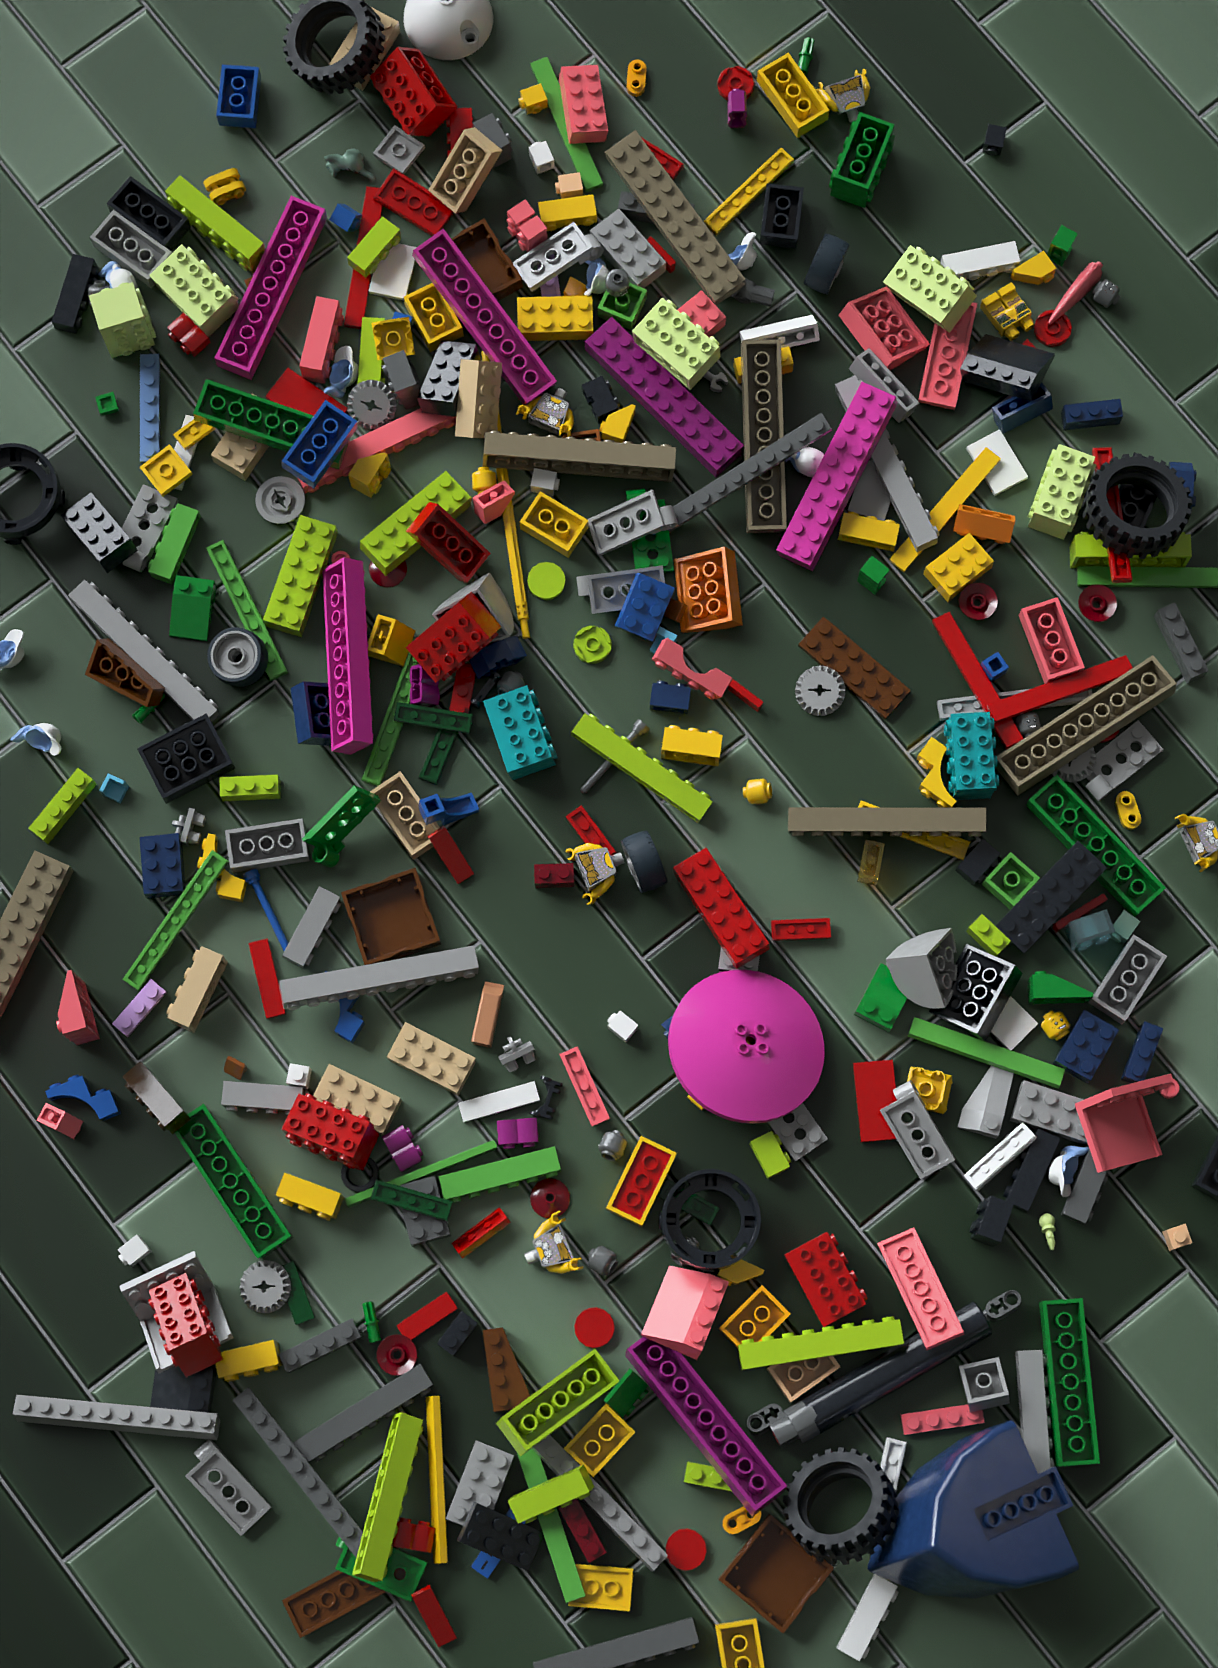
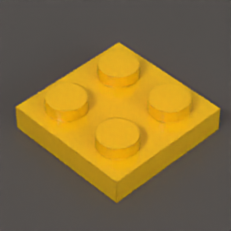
M170 444L140 466V469L162 497L193 475Z

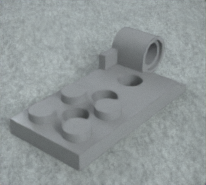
M572 222L512 263L522 277V280L530 291L533 292L576 262H579L581 265L587 260L594 261L603 254L604 249L593 234L584 236L577 225ZM567 244H573L570 249H564ZM557 254L555 259H548L550 255ZM535 265H541L540 269L533 270Z
M144 484L142 485L122 527L123 531L132 541L139 538L142 540V543L136 547L138 551L123 562L124 566L142 572L147 567L162 536L163 529L170 520V512L178 503L177 498L168 494L162 497L158 490ZM151 505L158 506V510L155 513L148 512V508ZM142 522H149L150 526L146 530H141L140 524Z
M650 490L587 519L589 520V528L598 555H604L648 534H656L678 525L673 507L668 505L659 508L654 490ZM645 510L646 518L641 521L639 515L641 511ZM629 518L630 525L624 528L623 521ZM612 525L614 531L611 535H608L607 528Z
M663 565L576 577L578 595L590 596L592 614L621 610L627 595L623 594L622 587L625 584L631 586L636 573L644 574L665 583ZM608 586L613 589V595L610 598H606L603 595L604 588Z
M1136 721L1096 753V766L1087 777L1089 783L1086 785V788L1097 801H1100L1162 752L1163 748L1140 721ZM1132 743H1138L1141 747V750L1139 752L1132 751L1130 745ZM1117 755H1124L1126 762L1124 764L1118 763L1116 761ZM1108 766L1111 769V774L1108 776L1104 775L1101 772V768Z
M909 1080L893 1089L897 1101L882 1108L880 1112L919 1178L922 1179L955 1161L954 1155L926 1110L925 1104L914 1083ZM905 1112L911 1113L913 1120L911 1122H904L902 1114ZM916 1129L921 1130L923 1138L919 1140L914 1139L912 1132ZM924 1147H931L934 1153L932 1156L926 1157L923 1155L922 1149Z
M803 1103L791 1112L794 1115L792 1123H786L783 1117L767 1122L773 1132L779 1136L783 1146L794 1162L828 1140ZM803 1129L806 1133L805 1138L802 1140L797 1139L794 1135L795 1130Z
M207 1440L194 1452L200 1462L185 1476L235 1531L242 1536L271 1506L234 1467L221 1449L212 1440ZM211 1471H218L221 1476L219 1481H210L209 1473ZM225 1486H232L234 1488V1494L231 1497L223 1495L222 1490ZM239 1501L247 1502L248 1509L245 1512L237 1510L236 1504Z

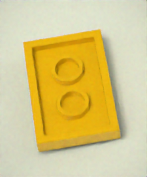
M575 1564L585 1597L569 1602L568 1606L630 1611L633 1569Z

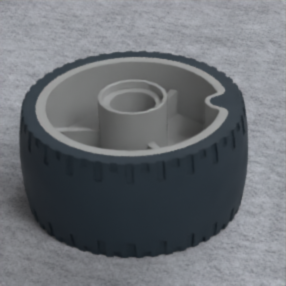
M825 234L803 284L815 291L828 294L835 277L837 278L842 268L843 259L850 244L838 237Z
M232 627L219 632L211 641L207 653L208 663L214 675L222 682L236 687L248 686L259 680L266 671L268 664V652L263 641L255 633L239 627ZM243 654L242 659L236 662L237 656Z
M647 830L635 833L621 840L629 870L641 893L654 890L667 883L661 859Z

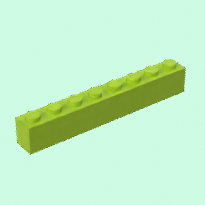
M584 713L572 730L571 736L695 822L699 823L713 801L710 800L711 797L707 793L695 790V786L691 782L681 780L675 771L662 767L663 763L658 759H651L646 756L647 752L640 747H637V749L633 747L631 741L626 737L621 736L620 738L615 734L613 728L600 724L596 716Z
M894 1316L882 1318L883 1322L875 1323L874 1319L862 1321L860 1326H854V1323L842 1324L841 1329H834V1326L823 1327L822 1332L814 1333V1329L802 1331V1335L794 1336V1332L782 1334V1338L774 1339V1335L762 1337L760 1342H754V1339L742 1340V1344L738 1345L741 1369L747 1370L903 1345L904 1340L900 1319L895 1320Z
M402 1412L393 1415L352 1573L353 1576L378 1582L382 1581L387 1574V1560L392 1554L393 1547L391 1545L393 1538L397 1534L398 1527L396 1525L398 1518L402 1514V1501L408 1491L407 1481L413 1471V1466L411 1465L418 1451V1438L423 1431L422 1419Z

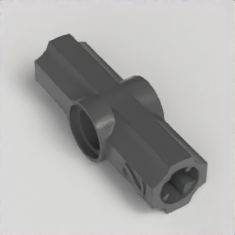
M746 279V285L730 297H734L738 302L744 304L754 302L771 307L775 290L758 286L753 281Z

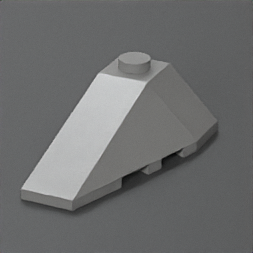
M990 1066L962 1108L957 1128L996 1139L1000 1133L1014 1073Z

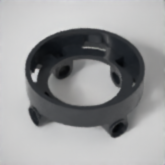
M6 443L0 445V470L9 467L12 470L24 471L28 468L40 478L43 487L41 502L32 514L20 520L11 521L0 518V537H3L6 544L19 545L22 543V537L41 530L53 518L58 507H64L65 491L61 489L59 478L50 461L41 452L24 444ZM38 460L45 468H47V466L49 467L51 472L48 475L45 472V470L38 463H36Z
M717 1169L699 1170L683 1177L670 1190L662 1211H659V1230H662L666 1244L672 1253L685 1264L699 1269V1272L715 1274L717 1270L730 1267L744 1258L755 1244L761 1226L760 1207L749 1186L737 1176ZM685 1181H687L690 1184V1186L684 1189L679 1194V1196L675 1198L673 1196L674 1192H679L684 1186H686ZM734 1183L739 1184L737 1188L741 1190V1192L744 1195L748 1193V1195L750 1196V1198L746 1202L744 1198L740 1195V1193L733 1187H731ZM697 1192H722L729 1196L739 1209L741 1216L739 1234L732 1244L722 1250L714 1252L699 1250L692 1246L681 1232L679 1224L681 1208L685 1201ZM745 1243L748 1247H747V1248H746V1247H743V1248L736 1254L737 1257H735L734 1259H732L730 1256L733 1255L735 1252H737V1251L741 1248V1246Z

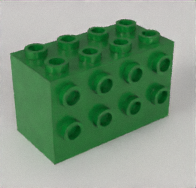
M859 112L856 121L852 122L849 137L845 139L844 149L839 154L836 169L832 171L828 187L831 188L830 196L865 208L867 202L871 203L875 186H878L881 178L880 174L882 170L884 171L888 154L890 155L894 145L895 135H893L895 124Z

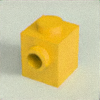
M541 83L520 91L521 98L518 101L521 109H525L527 115L531 113L537 114L542 109L548 108L547 97Z

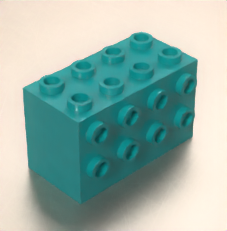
M526 685L483 701L507 773L512 780L556 765L555 759L558 757L552 743L549 744L548 742L551 741V736L546 725L543 726V723L546 722L540 708L536 707L539 705L534 690H530Z
M990 712L950 714L949 719L946 720V725H944V736H947L945 752L949 760L947 762V774H950L948 790L955 800L988 799L996 791V786H999L998 774L995 775L997 756H993V748H996L995 736L992 737L994 718H990Z

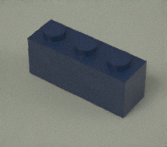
M1042 382L1032 402L1012 397L992 407L994 422L1004 434L1052 410V395Z
M1112 399L1064 405L1061 411L1063 430L1120 424L1123 418L1121 400Z
M1146 1021L1140 1025L1121 1080L1129 1083L1145 1080L1163 1028Z

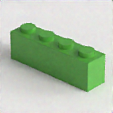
M177 503L176 508L171 510L170 522L168 525H165L162 532V541L158 542L155 548L156 555L154 560L151 559L148 565L152 578L172 585L201 518L199 510Z

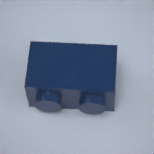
M665 681L653 683L649 710L688 715L691 687H687L686 684L682 683L668 685V682Z

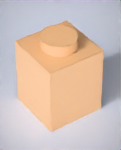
M580 172L558 176V183H555L556 194H560L561 199L583 196Z
M1186 1224L1163 1231L1169 1251L1192 1243Z

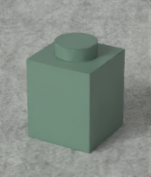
M1124 910L1108 933L1111 934L1110 937L1116 942L1125 943L1140 921Z

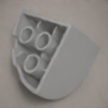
M490 572L453 594L432 614L437 621L472 591L501 625V628L496 631L499 635L491 642L503 640L511 636L514 629L510 606Z
M952 928L934 930L911 938L898 946L886 958L887 967L898 989L909 1000L920 1006L945 1008L952 997V982L956 981L957 965H954L953 954L957 950Z

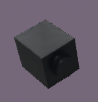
M988 124L982 152L991 156L1001 155L1007 127Z

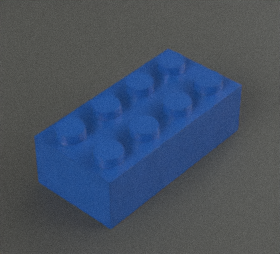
M325 400L281 461L282 468L314 489L358 428L357 420Z

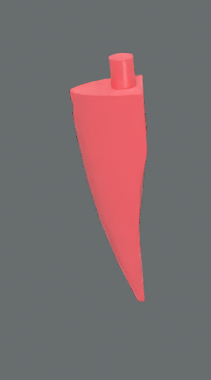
M1101 262L1089 263L1080 273L1048 321L1050 325L1081 300L1101 279V268L1103 267Z

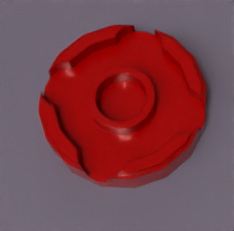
M734 66L726 68L720 73L718 91L725 100L728 101V94L734 89L744 90L747 98L751 96L754 89V80L752 74L746 68Z
M1054 310L1041 313L1034 324L1035 337L1040 343L1049 347H1057L1064 344L1070 337L1072 330L1071 321L1066 314H1063L1051 325L1048 323Z
M597 1307L588 1308L582 1311L576 1318L574 1325L575 1334L578 1340L587 1347H602L613 1337L614 1321L604 1309Z
M688 1528L679 1529L672 1533L667 1540L665 1547L666 1554L668 1555L667 1558L676 1568L692 1570L698 1567L704 1560L706 1543L695 1530Z

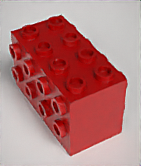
M397 47L370 76L374 87L383 96V101L389 105L393 111V116L400 122L403 131L408 135L430 136L457 109V105L419 49Z
M471 591L405 648L435 683L440 679L445 681L452 673L499 634L496 631L501 628V625Z
M306 1093L305 1096L298 1094L282 1127V1131L285 1133V1137L290 1140V1144L299 1148H306L309 1152L316 1155L321 1154L333 1162H341L348 1168H356L363 1171L379 1137L370 1119L364 1115H359V1117L352 1115L350 1110L343 1107L341 1110L334 1107V1104L324 1100L323 1103L317 1101V1098L311 1094Z
M828 1232L785 1254L823 1327L867 1305L865 1300L868 1299L863 1288L858 1289L855 1283L858 1279L854 1271L847 1269L846 1264L849 1262L844 1253L838 1252L836 1246L839 1244L834 1234L829 1235Z
M184 1273L149 1290L151 1299H148L152 1310L156 1312L153 1316L157 1325L161 1327L159 1329L160 1336L163 1341L166 1340V1344H164L165 1351L168 1356L172 1355L171 1359L174 1366H179L185 1377L224 1360L219 1348L221 1343L217 1335L214 1334V1331H216L212 1320H209L210 1312L203 1303L205 1298L201 1290H198L194 1279L190 1280L188 1275Z

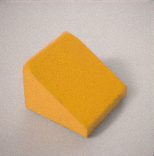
M570 277L564 290V296H585L584 292L588 288H586L585 284Z

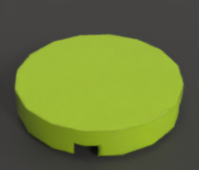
M543 562L534 566L529 572L527 579L531 593L542 600H551L558 597L562 593L566 582L562 569L550 562Z
M587 626L577 632L573 648L576 656L581 661L587 664H597L608 657L611 651V639L603 628Z

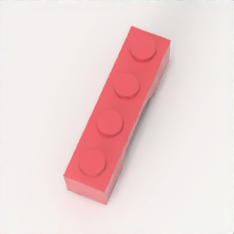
M669 638L661 641L651 659L658 668L662 670L667 669L672 672L671 675L674 678L685 680L688 682L687 685L689 687L703 691L704 696L711 700L722 697L732 677L717 668L705 674L692 671L684 661V648Z

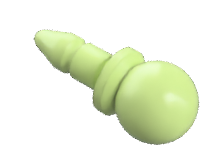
M1045 1213L1040 1216L1039 1224L1042 1227V1233L1046 1235L1049 1248L1054 1250L1055 1240L1053 1232L1056 1230L1054 1227L1055 1219L1051 1214Z

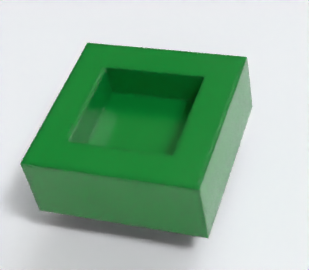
M114 392L95 397L101 416L119 411Z

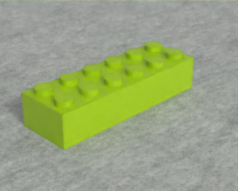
M179 175L165 190L167 202L186 216L190 225H194L201 236L210 238L211 243L219 249L221 247L231 260L235 259L239 262L238 264L243 270H249L254 274L266 250L264 243Z
M447 471L442 473L360 540V550L385 576L422 547L406 530L429 502L439 504L454 519L471 506V496Z
M303 515L299 516L263 618L266 627L302 637L323 578V569L327 567L338 535L336 525Z
M1080 532L1075 535L1069 546L1070 568H1077L1078 566H1109L1107 549L1102 546L1104 542L1101 539L1096 540L1088 532ZM1182 532L1174 546H1170L1169 550L1165 553L1160 551L1157 557L1152 558L1148 554L1145 559H1139V555H1134L1133 558H1129L1130 566L1185 567L1192 557L1191 534Z
M594 1349L501 1417L496 1424L521 1457L611 1390L619 1382V1379L598 1351Z

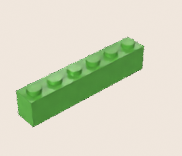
M554 1146L438 1177L444 1199L456 1203L461 1201V1197L468 1196L469 1199L481 1196L480 1192L488 1191V1194L500 1191V1187L507 1186L508 1189L517 1187L519 1182L527 1181V1184L539 1181L538 1177L558 1176L557 1172H561Z

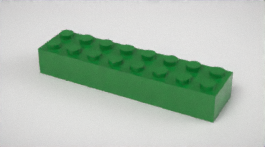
M208 379L205 380L193 412L194 421L285 452L290 450L313 418V415ZM349 441L330 467L340 469Z
M1055 775L1026 803V806L1068 850L1079 841L1107 867L1097 880L1132 916L1136 917L1166 889L1058 775Z
M203 1103L187 1114L191 1119L177 1130L175 1134L256 1258L262 1260L293 1239V1236L208 1107Z
M1083 1298L1039 1302L1044 1354L1046 1355V1375L1048 1378L1055 1466L1100 1464Z

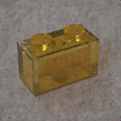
M865 840L857 882L876 886L885 843Z

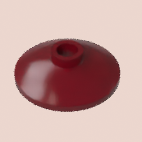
M372 561L369 565V574L372 580L382 587L398 585L403 581L407 573L405 561L386 576Z
M972 583L966 586L959 597L961 611L967 617L974 620H984L990 617L995 612L998 603L994 590L983 583ZM979 601L981 605L976 606L974 602Z
M1091 585L1080 594L1078 606L1085 618L1094 622H1102L1108 620L1114 614L1117 600L1114 593L1108 587ZM1093 603H1098L1100 607L1095 608Z
M548 1178L541 1180L531 1191V1206L541 1217L549 1219L553 1213L561 1211L558 1213L559 1217L569 1206V1191L557 1179ZM548 1194H552L554 1196V1199L552 1201L546 1200V1196Z
M395 1334L386 1337L377 1349L379 1366L391 1375H403L413 1368L417 1360L415 1344L404 1335ZM396 1351L401 1352V1357L399 1359H396L394 1357V1353Z

